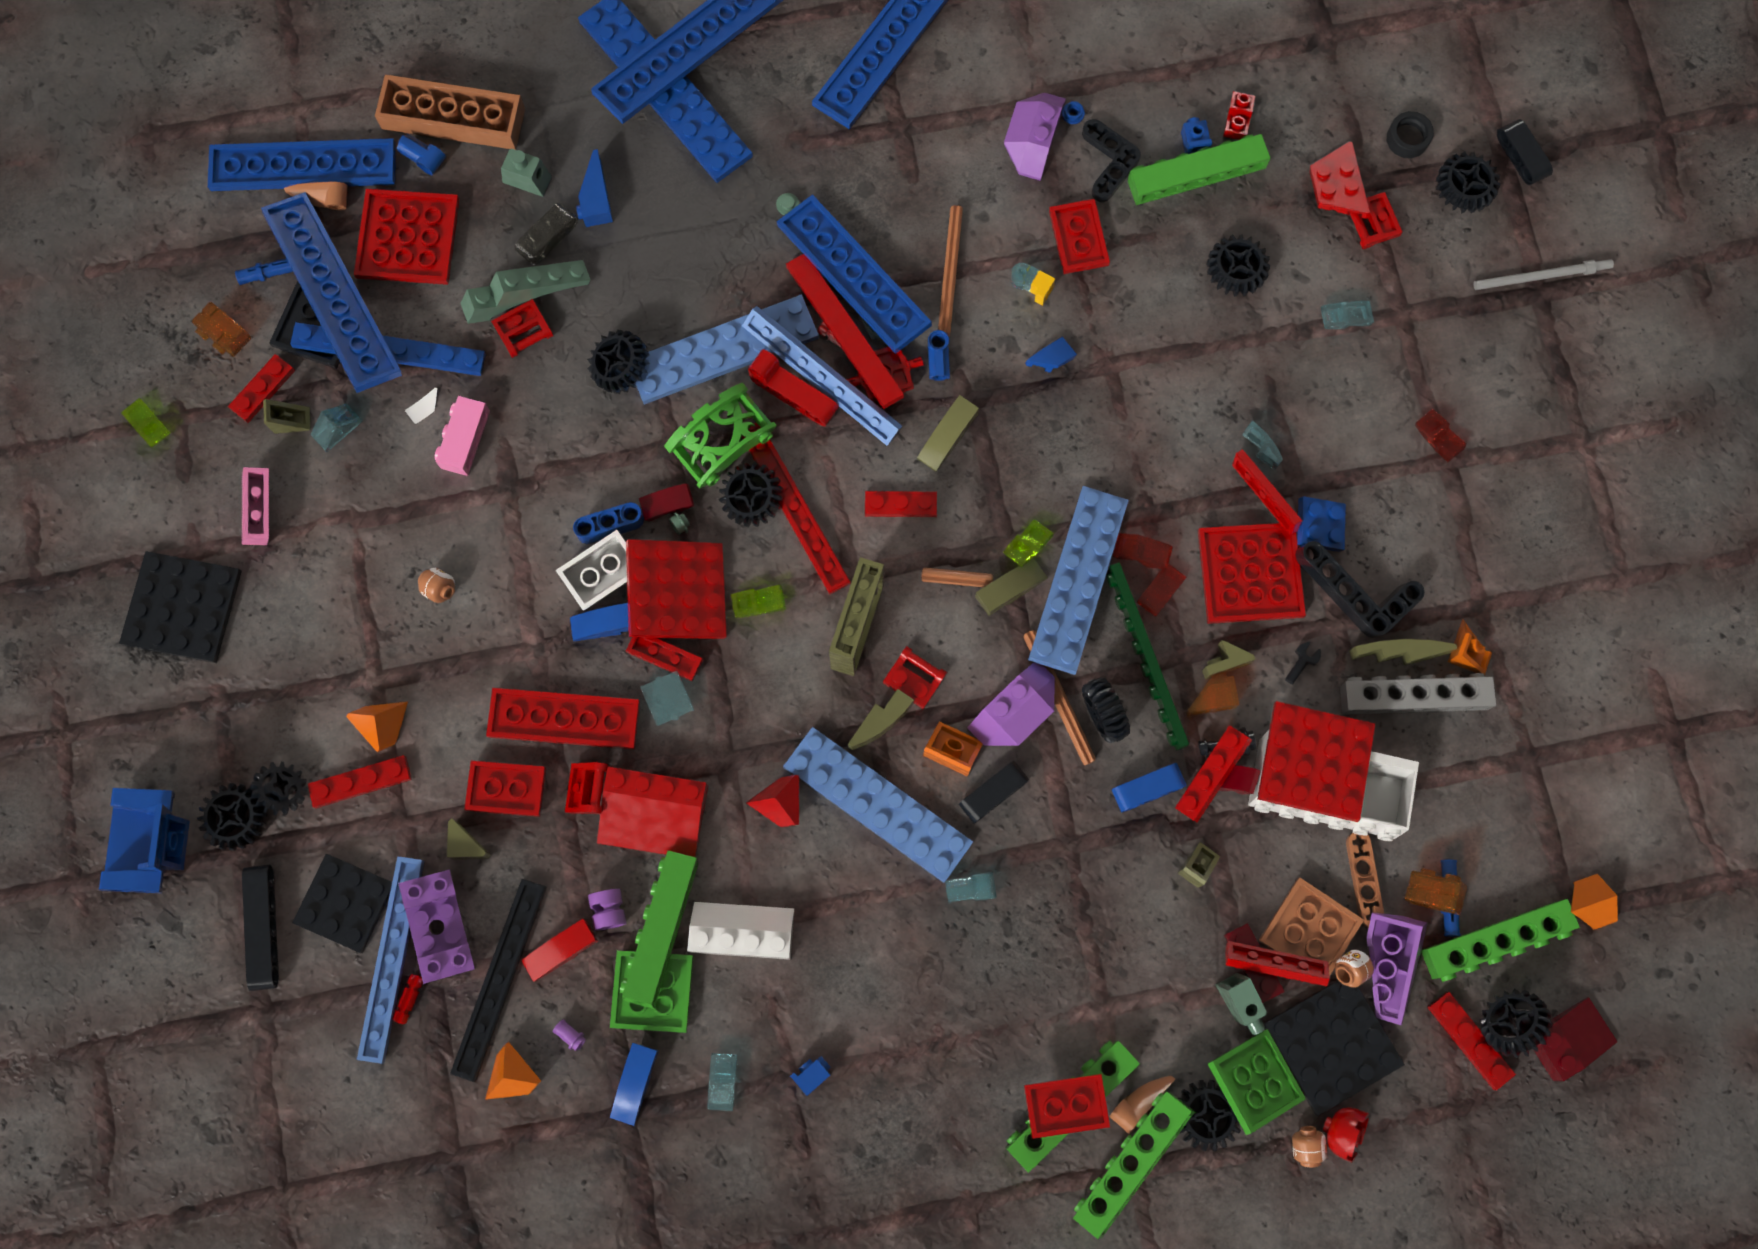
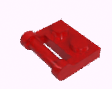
M1385 192L1367 197L1370 210L1368 220L1375 235L1369 236L1359 213L1348 211L1347 215L1351 216L1361 239L1359 243L1362 249H1368L1375 244L1399 237L1403 233Z
M533 299L491 321L512 358L518 356V352L542 339L553 337L549 326ZM537 325L541 327V330L515 344H512L510 341Z
M906 646L883 680V684L894 691L899 689L914 699V704L924 710L948 672L942 668L940 670L914 654L912 652L913 649ZM908 660L934 677L933 682L930 684L903 665Z
M598 762L571 763L565 813H602L600 802L604 772H607L608 764Z

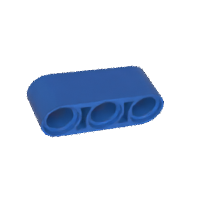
M625 503L578 518L574 522L573 531L579 541L584 544H591L602 540L615 530L623 534L640 528L643 525L644 516L636 503ZM629 513H638L634 520L626 519ZM606 520H615L611 527L606 528L603 526ZM583 527H591V531L588 534H580Z
M1174 763L1112 789V793L1121 813L1180 790L1187 785L1178 764Z

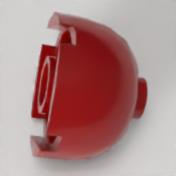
M1348 1107L1336 1111L1333 1118L1327 1117L1323 1132L1327 1133L1326 1141L1328 1147L1336 1156L1351 1163L1354 1162L1358 1152L1354 1151L1355 1147L1358 1148L1362 1144L1369 1121V1118H1367L1369 1116L1368 1112Z

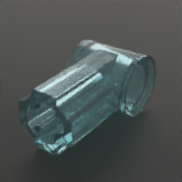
M993 872L945 881L948 903L971 899L981 901L997 898Z

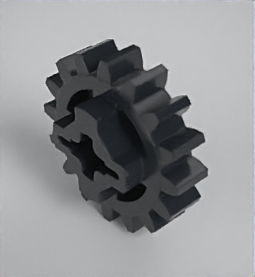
M282 761L279 767H276L274 762H271L269 769L262 766L259 771L260 773L254 774V781L250 785V789L254 790L252 791L251 798H258L255 804L257 807L265 806L264 813L272 809L274 816L278 814L279 810H282L283 814L287 815L289 808L296 811L298 804L303 803L304 795H306L308 788L303 786H305L307 780L300 779L302 771L294 772L293 764L286 768ZM269 777V782L262 786L263 781ZM296 791L294 797L289 800V794Z

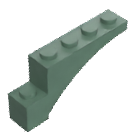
M583 260L497 271L489 286L467 289L460 304L468 324L490 321L492 317L521 303L556 291L588 285L591 279Z

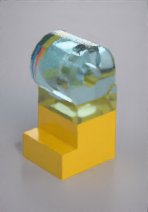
M1026 263L1015 264L1011 272L1012 285L1017 289H1025L1035 295V302L1043 306L1054 288L1055 278Z

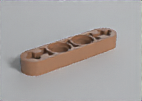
M1351 833L1346 839V847L1359 917L1364 919L1362 925L1369 928L1370 920H1367L1366 916L1370 914V908H1364L1363 904L1376 902V906L1371 907L1372 913L1384 914L1372 844L1368 835ZM1356 836H1358L1359 840H1364V845L1360 849L1361 854L1367 852V856L1354 857V854L1359 853L1358 846L1352 843V841L1356 840ZM1360 860L1367 862L1369 865V871L1365 875L1357 871L1356 865ZM1364 885L1370 886L1374 891V895L1370 900L1365 899L1361 894V889Z

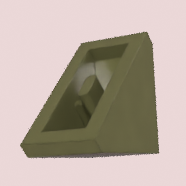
M269 399L263 400L264 424L274 434L310 430V407Z
M452 818L448 821L447 858L467 860L488 859L491 856L458 821Z
M1199 842L1178 871V874L1199 888L1207 882L1220 856Z

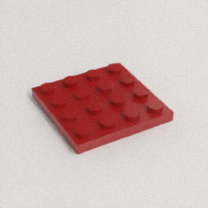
M366 189L354 268L355 278L448 285L460 200L458 195Z
M1280 523L1198 529L1207 624L1293 619L1306 616L1300 564L1295 556L1298 549L1296 533L1289 535Z
M634 539L626 541L629 637L726 638L722 543Z
M1276 701L1273 706L1257 800L1359 822L1375 723Z

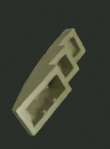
M1398 639L1358 645L1349 652L1352 660L1375 654L1378 663L1401 657L1404 666L1451 654L1458 648L1456 644L1435 640Z

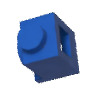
M1193 117L1183 124L1181 135L1185 153L1191 154L1201 148L1211 147L1212 139L1209 136L1206 120L1200 121V118Z
M820 1056L814 1062L809 1059L799 1068L801 1071L799 1076L794 1072L790 1077L808 1096L831 1075L828 1072L831 1067Z

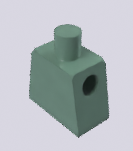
M510 149L501 167L502 182L504 184L542 197L552 178L541 159L520 150Z
M1235 973L1215 984L1236 1022L1248 1026L1252 1035H1257L1266 1029L1261 1018L1267 1014V1011L1249 977Z

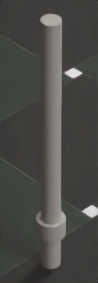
M1612 259L1596 262L1595 260H1587L1577 265L1474 281V289L1481 290L1580 273L1584 275L1595 274L1596 271L1613 268L1614 262Z

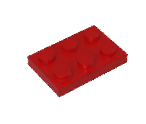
M1095 199L1049 207L1063 274L1109 266L1110 260Z
M471 760L464 810L540 817L546 767Z
M1102 1074L1024 1085L1032 1139L1110 1127Z

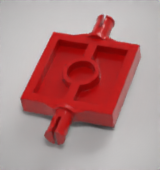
M890 347L874 351L902 392L914 389L910 371L913 368L924 366L921 356L907 360L902 350L895 354ZM859 373L856 377L846 379L853 386L861 385L866 396L872 401H877Z

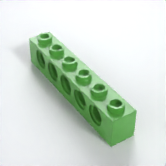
M1564 899L1421 950L1431 978H1441V981L1444 982L1456 978L1455 973L1464 970L1466 974L1480 969L1479 964L1487 961L1488 965L1503 961L1502 956L1511 953L1512 957L1527 952L1525 947L1533 944L1535 948L1550 944L1548 939L1557 936L1558 940L1573 935L1572 930L1580 927L1575 915L1571 913V905L1568 899ZM1545 918L1551 923L1550 931H1547L1543 926ZM1521 927L1526 928L1528 931L1526 940L1520 935ZM1498 935H1501L1505 940L1503 948L1497 944L1496 939ZM1475 943L1479 944L1482 948V953L1479 957L1473 951ZM1452 951L1459 957L1456 965L1450 961Z
M1109 1040L1099 1050L1101 1055L1095 1061L1092 1058L1089 1059L1080 1068L1083 1073L1078 1076L1102 1074L1105 1098L1140 1064L1119 1041L1112 1043ZM1106 1060L1111 1061L1114 1066L1113 1073L1108 1076L1104 1075L1101 1071V1065ZM1028 1118L1025 1122L1027 1127L1021 1133L1016 1130L1006 1140L1008 1145L1005 1148L1029 1173L1068 1134L1041 1137L1040 1144L1037 1147H1029L1027 1137L1031 1134Z
M1166 1091L1164 1095L1160 1093L1152 1103V1106L1155 1108L1149 1116L1145 1113L1136 1125L1139 1128L1134 1136L1129 1135L1121 1145V1148L1124 1150L1118 1158L1114 1155L1105 1167L1108 1170L1103 1178L1098 1177L1090 1187L1092 1191L1087 1200L1082 1198L1074 1208V1211L1077 1213L1073 1219L1095 1238H1103L1195 1113V1111L1171 1092ZM1162 1113H1165L1170 1120L1168 1127L1165 1129L1160 1128L1157 1124V1118ZM1146 1134L1152 1136L1154 1140V1145L1150 1150H1146L1142 1146V1138ZM1131 1155L1135 1156L1138 1160V1167L1134 1171L1129 1170L1126 1166V1160ZM1115 1176L1119 1177L1123 1183L1122 1189L1119 1192L1111 1188V1180ZM1098 1198H1103L1107 1203V1209L1104 1213L1096 1210L1095 1202Z

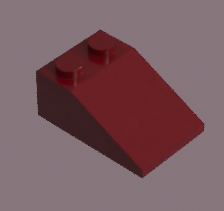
M1586 997L1551 1019L1553 1022V1027L1549 1028L1551 1036L1544 1037L1546 1045L1538 1044V1052H1534L1553 1081H1565L1589 1066L1618 1041L1590 998Z

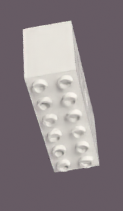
M1269 730L1259 740L1255 768L1261 770L1254 794H1250L1248 806L1255 807V811L1269 813V811L1278 812L1279 816L1293 819L1294 816L1304 818L1303 821L1309 824L1326 823L1329 828L1343 830V828L1352 829L1353 833L1358 835L1374 834L1378 835L1377 838L1383 841H1393V839L1409 830L1419 762L1371 751L1361 818L1359 822L1257 800Z

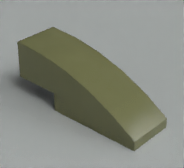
M959 395L926 442L917 459L937 472L977 417L979 408Z
M1032 559L976 592L975 597L988 616L1047 580L1048 577L1035 559Z
M897 689L884 709L875 704L848 743V748L853 751L881 737L905 716L914 704V699Z

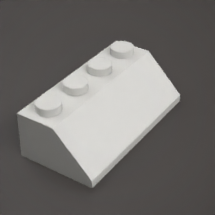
M694 902L689 926L687 951L701 954L790 960L794 909Z

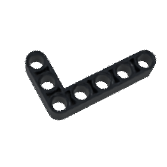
M1308 542L1300 546L1295 554L1296 560L1367 637L1373 638L1388 633L1422 600L1425 594L1421 583L1410 581L1398 586L1385 600L1377 605L1319 542ZM1307 548L1312 550L1314 554L1313 559L1308 558L1306 555ZM1324 566L1330 570L1329 577H1326L1323 573ZM1340 584L1346 587V595L1340 592ZM1407 588L1413 592L1412 599L1407 596ZM1357 602L1361 603L1363 606L1362 613L1358 612L1356 609ZM1390 604H1393L1396 608L1395 615L1390 611ZM1374 620L1379 623V631L1373 628Z

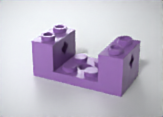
M450 870L398 883L423 984L474 970ZM434 920H440L444 924V931L439 935H434L429 930V925Z

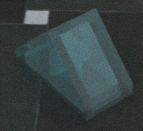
M347 404L321 411L310 435L328 452L363 421Z

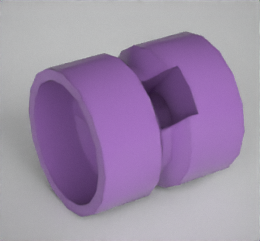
M620 889L604 890L588 895L590 909L595 911V914L592 916L594 931L616 928L627 924L625 912L620 909V905L623 903Z

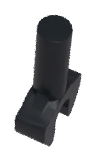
M1309 641L1301 644L1295 650L1299 660L1285 678V681L1291 685L1294 684L1306 665L1312 664L1315 666L1321 658V649H1318L1312 657L1306 655V649L1310 645Z

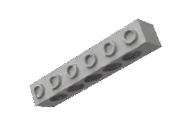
M1484 673L1470 674L1467 678H1460V674L1445 675V678H1436L1435 675L1420 676V679H1411V676L1405 675L1396 677V680H1387L1386 676L1372 677L1371 681H1362V677H1351L1340 685L1342 715L1490 710L1496 706L1493 677H1484ZM1462 686L1469 689L1470 697H1466L1462 693ZM1438 687L1445 690L1446 698L1438 695ZM1413 688L1421 691V699L1413 695ZM1388 689L1396 691L1397 700L1389 696ZM1364 690L1372 692L1373 700L1365 698Z

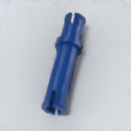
M285 258L265 264L256 263L253 267L236 270L235 275L239 285L258 280L263 282L266 281V278L293 271Z
M1441 860L1443 893L1441 914L1444 916V936L1460 937L1459 914H1461V908H1459L1457 860Z

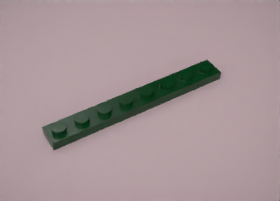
M1119 562L1110 565L1108 574H1106L1107 582L1110 588L1114 587L1117 608L1123 610L1125 616L1123 623L1126 631L1131 632L1134 639L1132 647L1135 654L1140 655L1142 664H1140L1142 674L1145 678L1148 677L1150 681V695L1153 700L1158 702L1160 709L1157 711L1160 721L1166 723L1169 731L1166 733L1167 740L1171 747H1175L1176 751L1185 749L1189 742L1121 564Z

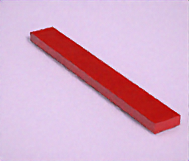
M804 254L786 263V268L882 408L885 409L903 399V392L815 265Z
M754 423L755 426H751L749 431L755 432L760 429V426ZM769 440L764 444L759 443L749 449L752 458L759 464V468L762 465H766L768 471L773 470L775 472L774 477H778L781 480L777 486L783 487V491L777 495H781L783 501L777 502L829 595L851 584L772 441Z

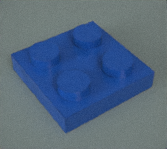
M1305 496L1299 498L1298 516L1302 519L1297 533V545L1302 546L1308 542L1316 541L1326 550L1337 552L1345 550L1346 504Z

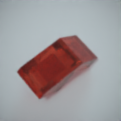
M1118 533L1112 556L1116 559L1137 560L1146 568L1167 569L1173 546L1139 534Z

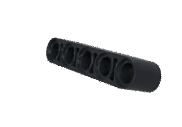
M270 864L244 867L242 871L247 987L249 991L275 989L279 984L274 871Z

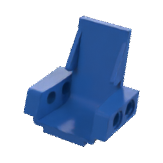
M112 788L110 806L113 807L105 871H102L100 876V891L162 894L163 875L166 873V870H184L190 821L173 815L172 805L175 793L172 790Z

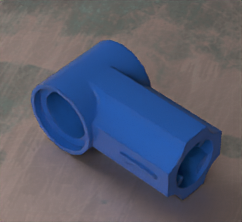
M410 134L403 135L398 141V152L414 161L421 170L431 176L446 159V155L439 148L432 144L426 145Z
M935 330L930 333L927 344L929 379L935 381L950 379L949 337L942 330ZM940 340L944 343V346L938 348L933 346L932 342Z

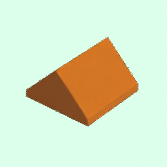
M939 721L924 749L923 756L968 777L983 743Z

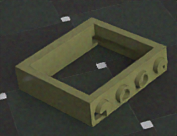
M859 558L829 649L832 670L855 676L884 587V564Z

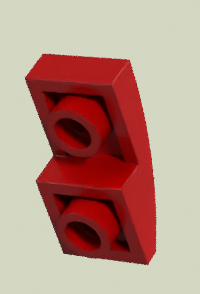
M1233 91L1223 137L1241 140V138L1248 135L1255 101L1254 95Z

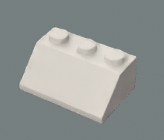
M615 530L556 570L583 611L627 582L626 542L618 530Z

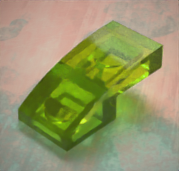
M138 398L121 412L151 448L171 433L141 398Z
M1034 519L1021 535L1017 534L1005 548L1003 554L1023 567L1054 536L1053 532Z
M781 585L759 590L753 588L731 594L735 618L762 615L786 609Z

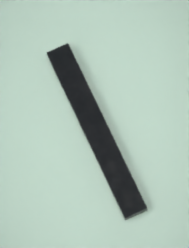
M521 879L451 1069V1075L476 1082L546 891V886Z

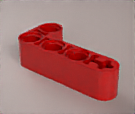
M765 349L760 351L748 368L749 377L757 386L823 427H826L839 408V405L830 397L780 367L777 357Z

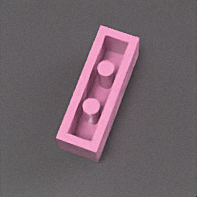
M458 396L456 403L451 405L449 424L444 426L442 444L437 447L435 452V462L441 469L466 476L469 475L490 413L486 403Z
M243 467L242 545H267L269 540V468Z

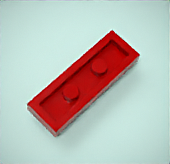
M274 354L228 407L249 423L262 409L263 400H270L295 372V369L278 355Z
M865 491V517H937V492Z
M632 637L626 649L628 654L692 682L703 662L701 657L658 638Z

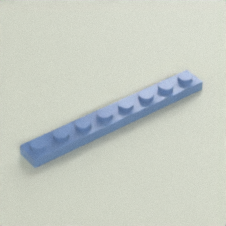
M758 306L751 310L742 327L822 393L834 400L840 408L886 446L892 442L902 428L901 424Z
M397 856L357 1060L385 1063L393 1023L392 1017L395 1013L410 937V927L398 883L420 878L424 866L423 860Z

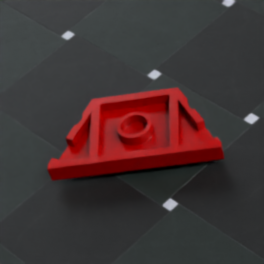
M1352 142L1346 143L1310 165L1309 172L1318 208L1335 210L1342 214H1348V211L1362 214L1361 218H1369L1370 210Z

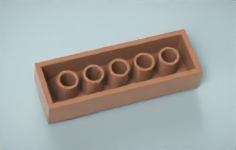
M385 75L375 117L383 130L516 150L525 107L520 95Z

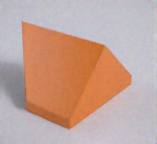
M1462 619L1454 642L1458 649L1450 654L1448 662L1475 673H1484L1485 675L1492 653L1485 650L1486 647L1480 643L1467 623Z
M408 702L364 706L348 713L346 717L370 745L379 752L395 745Z
M1598 874L1573 882L1574 890L1571 913L1591 926L1593 930L1618 921L1617 895Z
M509 1042L496 1055L485 1100L529 1095L541 1082L539 1077Z

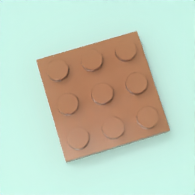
M1299 877L1258 941L1271 950L1328 961L1330 976L1335 968L1336 961L1342 957L1364 919Z

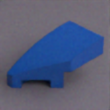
M1061 337L1034 354L1025 364L1029 367L1033 365L1045 368L1044 371L1051 372L1053 368H1059L1073 360L1077 354L1067 341Z

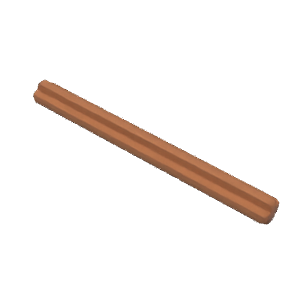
M955 205L950 208L938 330L944 331L948 337L951 332L963 212L961 206Z
M1035 630L1024 634V640L1030 652L1036 636ZM1043 665L1055 677L1054 703L1084 765L1093 763L1096 760L1094 753L1054 669Z

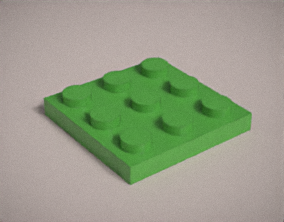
M617 950L610 1028L687 1033L693 955L671 954L655 1008L652 1009L626 1002L622 998L623 993H620L623 978H628L630 972L628 961L631 953L635 954L636 952Z
M1268 1029L1254 1035L1207 1063L1246 1135L1255 1132L1306 1099Z

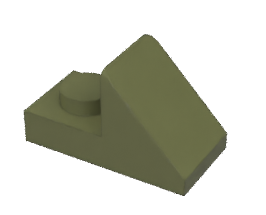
M1221 640L1218 648L1223 660L1219 657L1208 661V666L1202 672L1205 680L1250 665L1255 660L1253 654Z

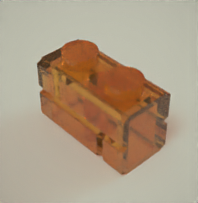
M209 302L202 309V312H199L192 320V323L197 327L195 332L205 341L208 338L214 342L212 346L222 355L226 352L231 357H234L241 350V347H244L251 340L250 334L212 302Z
M1421 868L1420 872H1411L1405 900L1413 905L1460 915L1467 886L1456 875L1446 874L1444 878L1436 876L1435 871Z

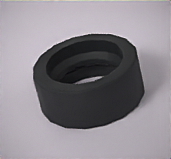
M1407 111L1394 118L1387 131L1386 141L1394 154L1402 158L1412 159L1426 151L1434 137V128L1431 121L1425 115L1419 112ZM1402 125L1416 127L1423 136L1422 142L1418 145L1404 143L1398 137V128Z

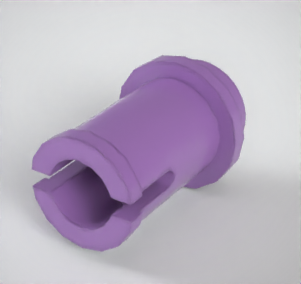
M564 1019L553 1029V1033L566 1042L570 1050L578 1051L586 1041L583 1037L584 1034L582 1032L578 1033Z

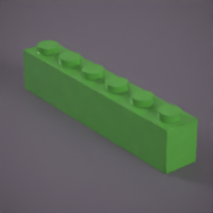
M1262 134L1255 136L1246 135L1241 140L1234 142L1225 141L1213 148L1204 147L1195 153H1182L1174 159H1161L1149 166H1137L1130 171L1127 182L1135 204L1140 205L1266 169L1270 161V155Z
M667 851L666 857L661 858L658 871L661 872L659 880L654 881L651 888L653 899L651 905H646L643 919L646 921L643 929H639L636 936L637 950L635 954L631 953L628 961L630 972L628 978H623L620 993H623L622 998L624 1001L652 1009L655 1008L699 865L697 858L672 851Z

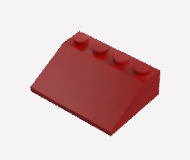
M608 767L602 794V813L599 820L597 844L666 855L667 851H672L696 858L709 786L706 782Z

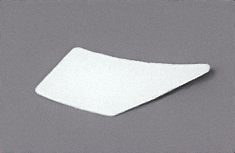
M434 388L426 396L405 410L415 424L435 411L437 388Z

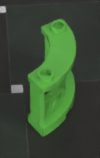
M743 383L737 384L719 394L720 399L717 402H713L711 406L708 403L703 405L691 415L694 420L690 421L686 427L681 425L664 445L669 453L673 452L698 482L696 485L699 488L715 485L720 480V475L737 458L757 444L768 442L773 436L772 432L777 425L774 422L771 423L746 393L748 389ZM739 402L746 409L747 413L742 414ZM727 411V416L731 418L721 419L720 414ZM753 418L760 426V429L750 432L749 428L755 425L752 422H743V420ZM711 420L720 425L734 423L733 435L729 446H706L710 437L708 423ZM699 431L704 432L702 441L700 437L696 438L695 436ZM684 447L695 452L693 457L688 454ZM700 455H703L701 459L703 467L707 462H711V468L706 473L696 463Z

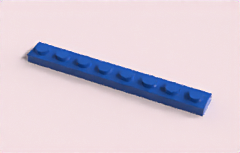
M295 322L290 343L292 348L336 354L322 326ZM383 336L397 364L482 376L485 351Z

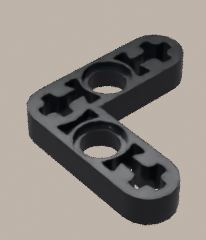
M1090 119L1083 126V138L1112 159L1111 163L1095 181L1092 188L1093 198L1099 202H1106L1127 179L1130 171L1138 165L1141 152L1134 144L1101 121ZM1089 129H1097V132H1093L1092 134L1089 133ZM1113 139L1117 142L1118 146L1113 149L1108 148L1105 145V141ZM1130 154H1133L1134 157L1130 158L1125 166L1123 163L1125 161L1126 155L1129 156ZM1112 169H1119L1123 175L1120 178H1114L1111 176L1110 171ZM1106 182H1108L1109 185L1106 192L1099 193V188L1102 189Z

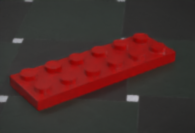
M492 688L486 736L499 739L635 749L640 700Z

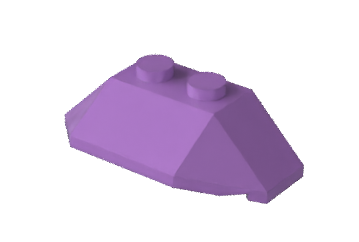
M1041 93L1016 103L1004 140V146L1019 175L1041 181L1065 105V98Z
M1034 662L1001 691L967 728L984 746H1019L1054 712L1055 677L1042 664Z

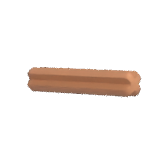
M923 568L921 579L923 582L985 587L993 582V575Z

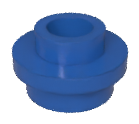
M1076 101L1067 103L1062 110V118L1068 124L1080 123L1085 115L1083 106ZM1074 112L1077 116H1072L1069 113Z

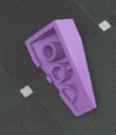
M1372 913L1367 933V946H1369V955L1374 967L1372 989L1375 1015L1378 1019L1402 1025L1423 946L1427 922L1399 915Z

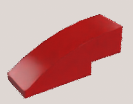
M581 919L538 947L521 961L533 982H536L578 956L579 953L597 943L598 940L585 919Z

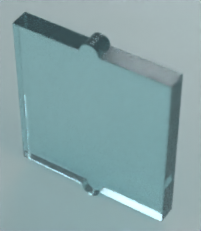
M678 671L663 677L658 676L655 681L640 687L657 726L670 720L676 721L679 719V716L694 710Z

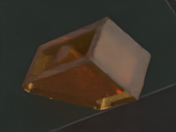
M1225 673L1211 676L1212 679L1205 684L1186 711L1187 716L1236 709L1240 703L1234 676L1227 677Z

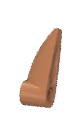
M302 183L284 188L285 192L291 197L306 192L313 206L332 210H345L347 208V184Z
M1167 1076L1144 1084L1123 1099L1109 1117L1128 1134H1131L1137 1127L1136 1125L1145 1113L1148 1114L1153 1108L1152 1103L1160 1093L1164 1095L1174 1083L1175 1078Z

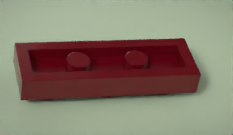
M1248 923L1224 935L1227 942L1232 941L1260 947ZM1242 969L1245 976L1251 979L1262 1003L1285 992L1276 976Z

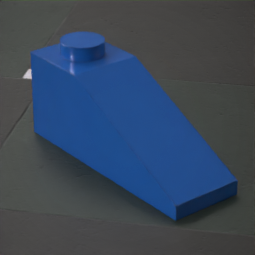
M598 149L592 152L578 196L580 205L576 206L579 220H584L586 227L613 222Z

